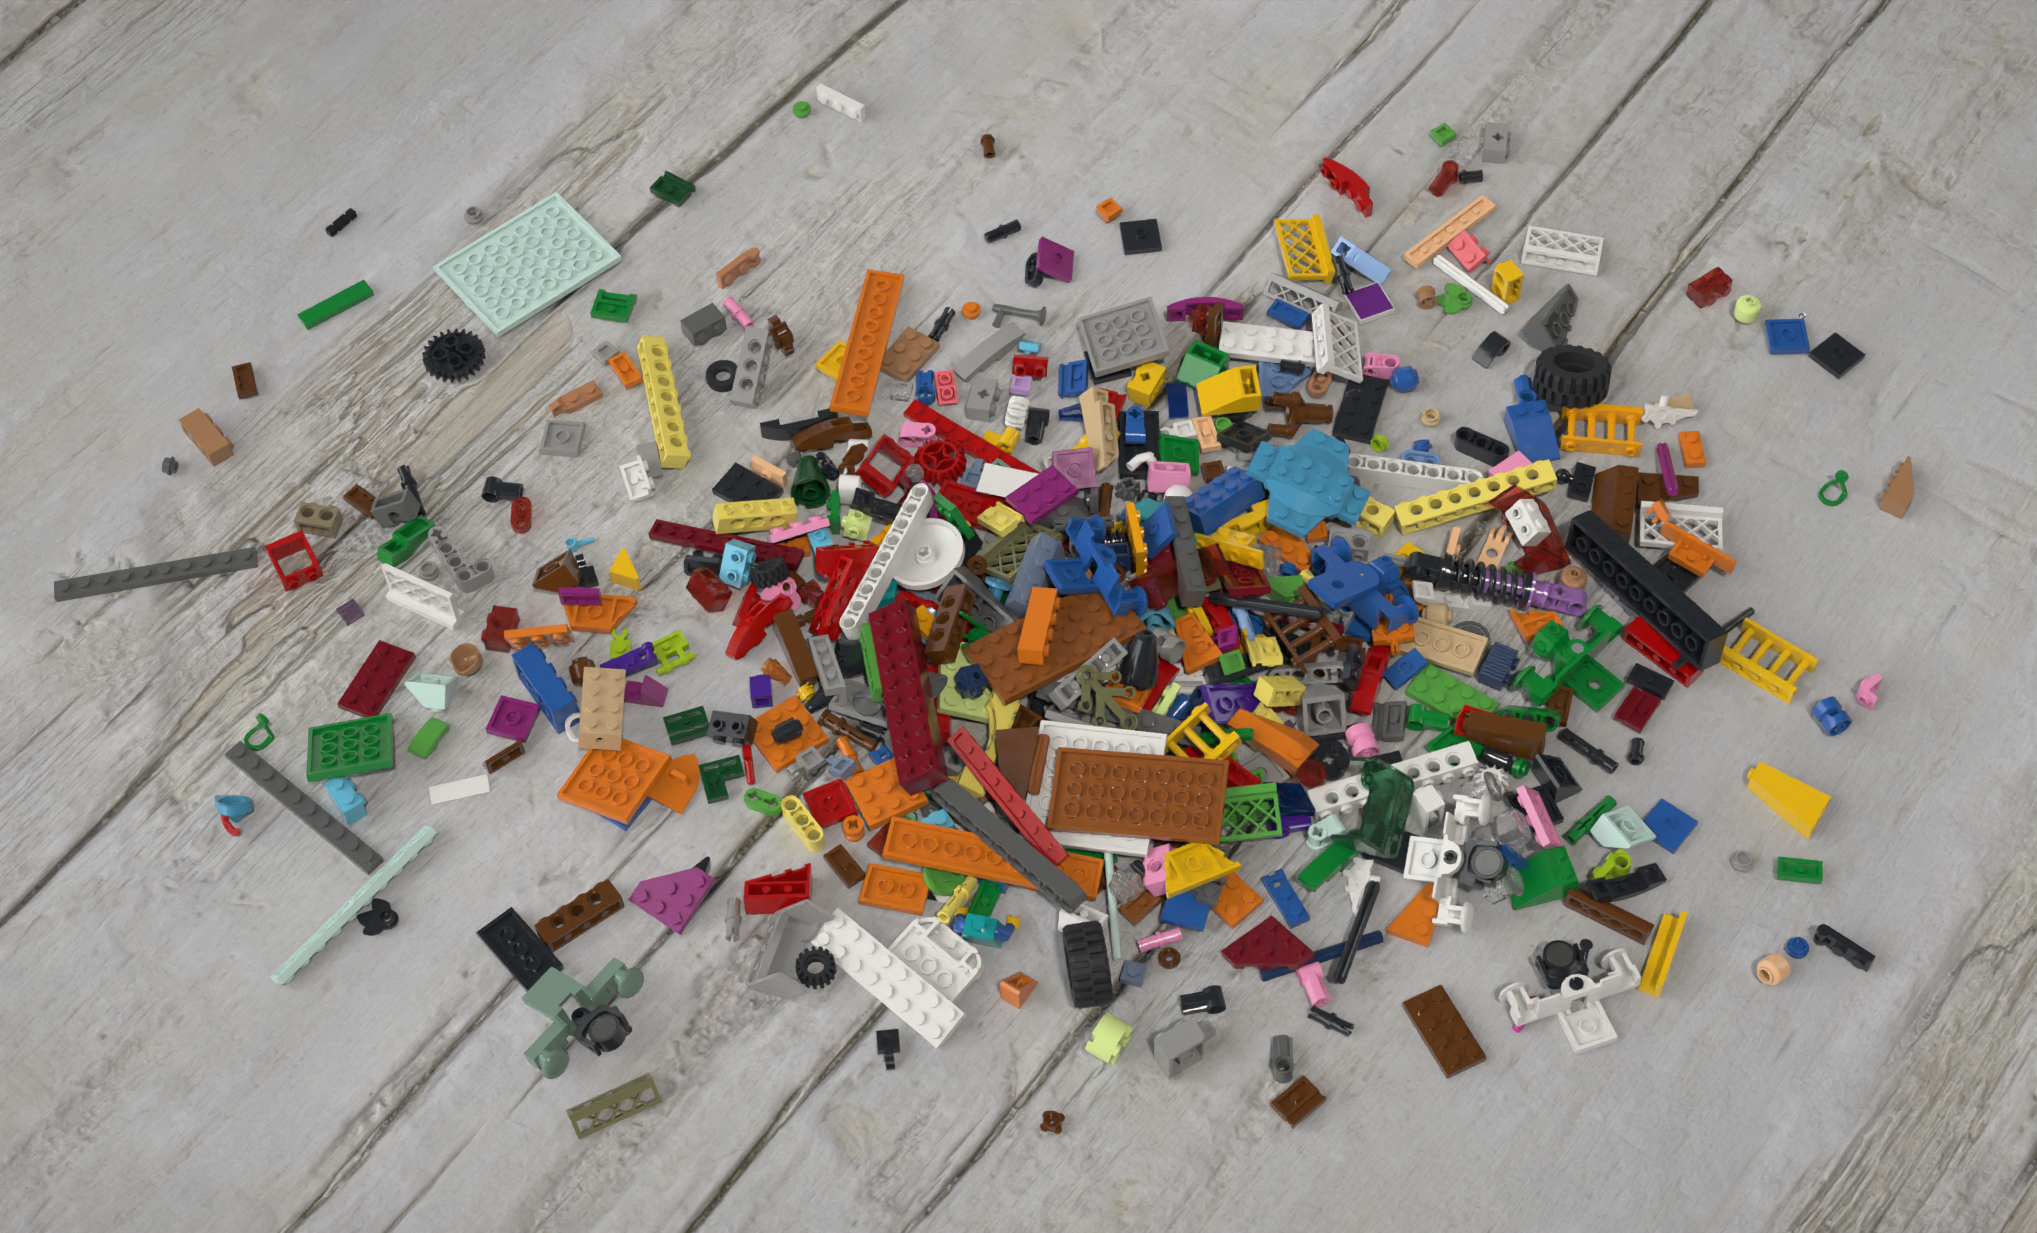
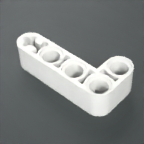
M849 439L847 451L852 445L864 443L868 448L864 453L866 457L870 451V441L865 439ZM862 461L858 464H854L855 471L858 469ZM845 468L843 475L840 474L839 477L840 503L852 505L856 487L864 489L865 482L861 480V476L854 474L845 475L847 473V468Z

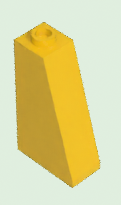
M1760 761L1757 767H1752L1747 775V779H1749L1747 788L1800 834L1809 839L1825 812L1831 796Z

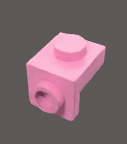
M1875 673L1871 678L1866 677L1861 682L1855 697L1861 705L1869 710L1875 708L1878 697L1873 694L1879 689L1883 679L1878 673Z

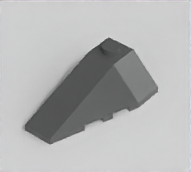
M1566 284L1523 328L1522 331L1526 339H1528L1533 347L1544 351L1550 347L1554 348L1556 345L1566 346L1568 344L1566 337L1567 333L1571 331V317L1575 316L1579 300L1570 284Z
M965 566L954 568L932 599L939 606L946 586L967 584L976 595L970 617L980 624H985L986 630L994 632L1016 621L984 583Z

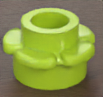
M1375 434L1371 440V447L1376 452H1384L1389 448V440L1385 435Z

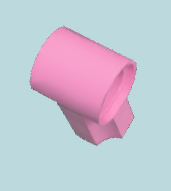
M1319 962L1310 963L1296 969L1299 983L1302 987H1305L1312 1006L1315 1005L1320 1008L1331 1001L1323 981V971Z

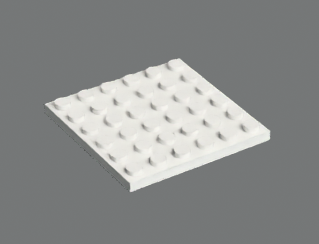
M1041 720L1039 734L1049 735L1050 742L1040 794L1036 796L1028 793L1026 803L1047 827L1058 747L1165 755L1167 734ZM1050 831L1063 848L1148 858L1151 839ZM1020 832V836H1021L1026 842L1029 843V841L1025 838V836Z

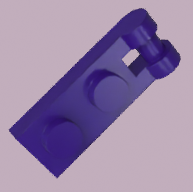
M645 642L637 649L600 664V668L626 669L625 677L655 665L658 662V658L653 653V643Z

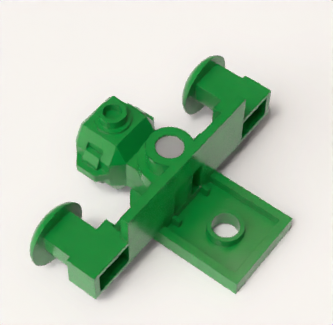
M1595 605L1587 611L1581 621V628L1583 630L1590 626L1596 631L1594 637L1586 643L1581 639L1570 640L1567 629L1553 620L1549 621L1534 637L1532 648L1533 652L1547 661H1555L1553 674L1550 677L1547 675L1543 679L1535 672V666H1528L1516 677L1513 684L1514 690L1517 691L1523 687L1530 693L1528 699L1538 707H1541L1562 686L1574 688L1573 694L1598 713L1624 689L1625 684L1597 662L1594 657L1620 634L1623 625L1613 616L1610 617L1603 612V605ZM1590 683H1598L1600 688L1594 689L1590 686Z

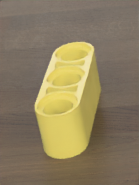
M786 796L781 802L785 821L810 852L817 853L822 851L825 847L822 828L796 796Z

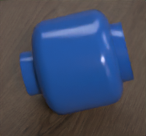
M1412 366L1396 368L1393 371V376L1390 377L1392 388H1396L1399 393L1415 390L1417 384H1420L1417 369H1413Z

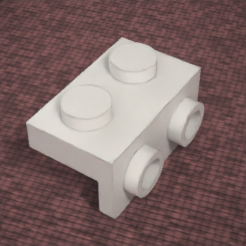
M640 455L636 456V461L619 466L631 504L654 496L652 491L655 488L652 477L648 478L646 473L650 471L646 460L642 461Z

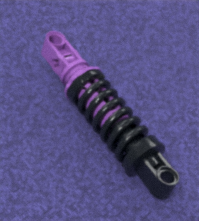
M1416 551L1412 552L1408 558V576L1413 579L1434 582L1435 590L1449 591L1451 584L1455 583V592L1458 594L1461 593L1462 586L1464 585L1467 586V596H1471L1473 588H1475L1477 592L1476 597L1479 599L1482 598L1484 593L1488 594V601H1492L1493 597L1497 596L1498 602L1501 604L1505 598L1509 599L1508 604L1510 606H1514L1515 601H1519L1516 607L1523 608L1526 611L1530 605L1573 616H1582L1587 610L1588 595L1586 591L1550 583L1547 580L1539 581L1535 572L1522 571L1518 575L1516 569H1510L1507 573V569L1504 566L1499 567L1497 570L1495 564H1489L1486 568L1485 563L1479 561L1475 566L1473 559H1468L1464 563L1463 557L1458 556L1454 560L1455 555L1448 554V552H1444L1442 557H1437Z

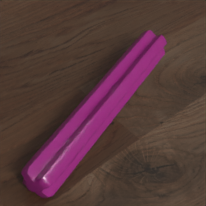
M1660 442L1657 444V453L1667 494L1669 496H1676L1679 488L1667 443L1662 444Z

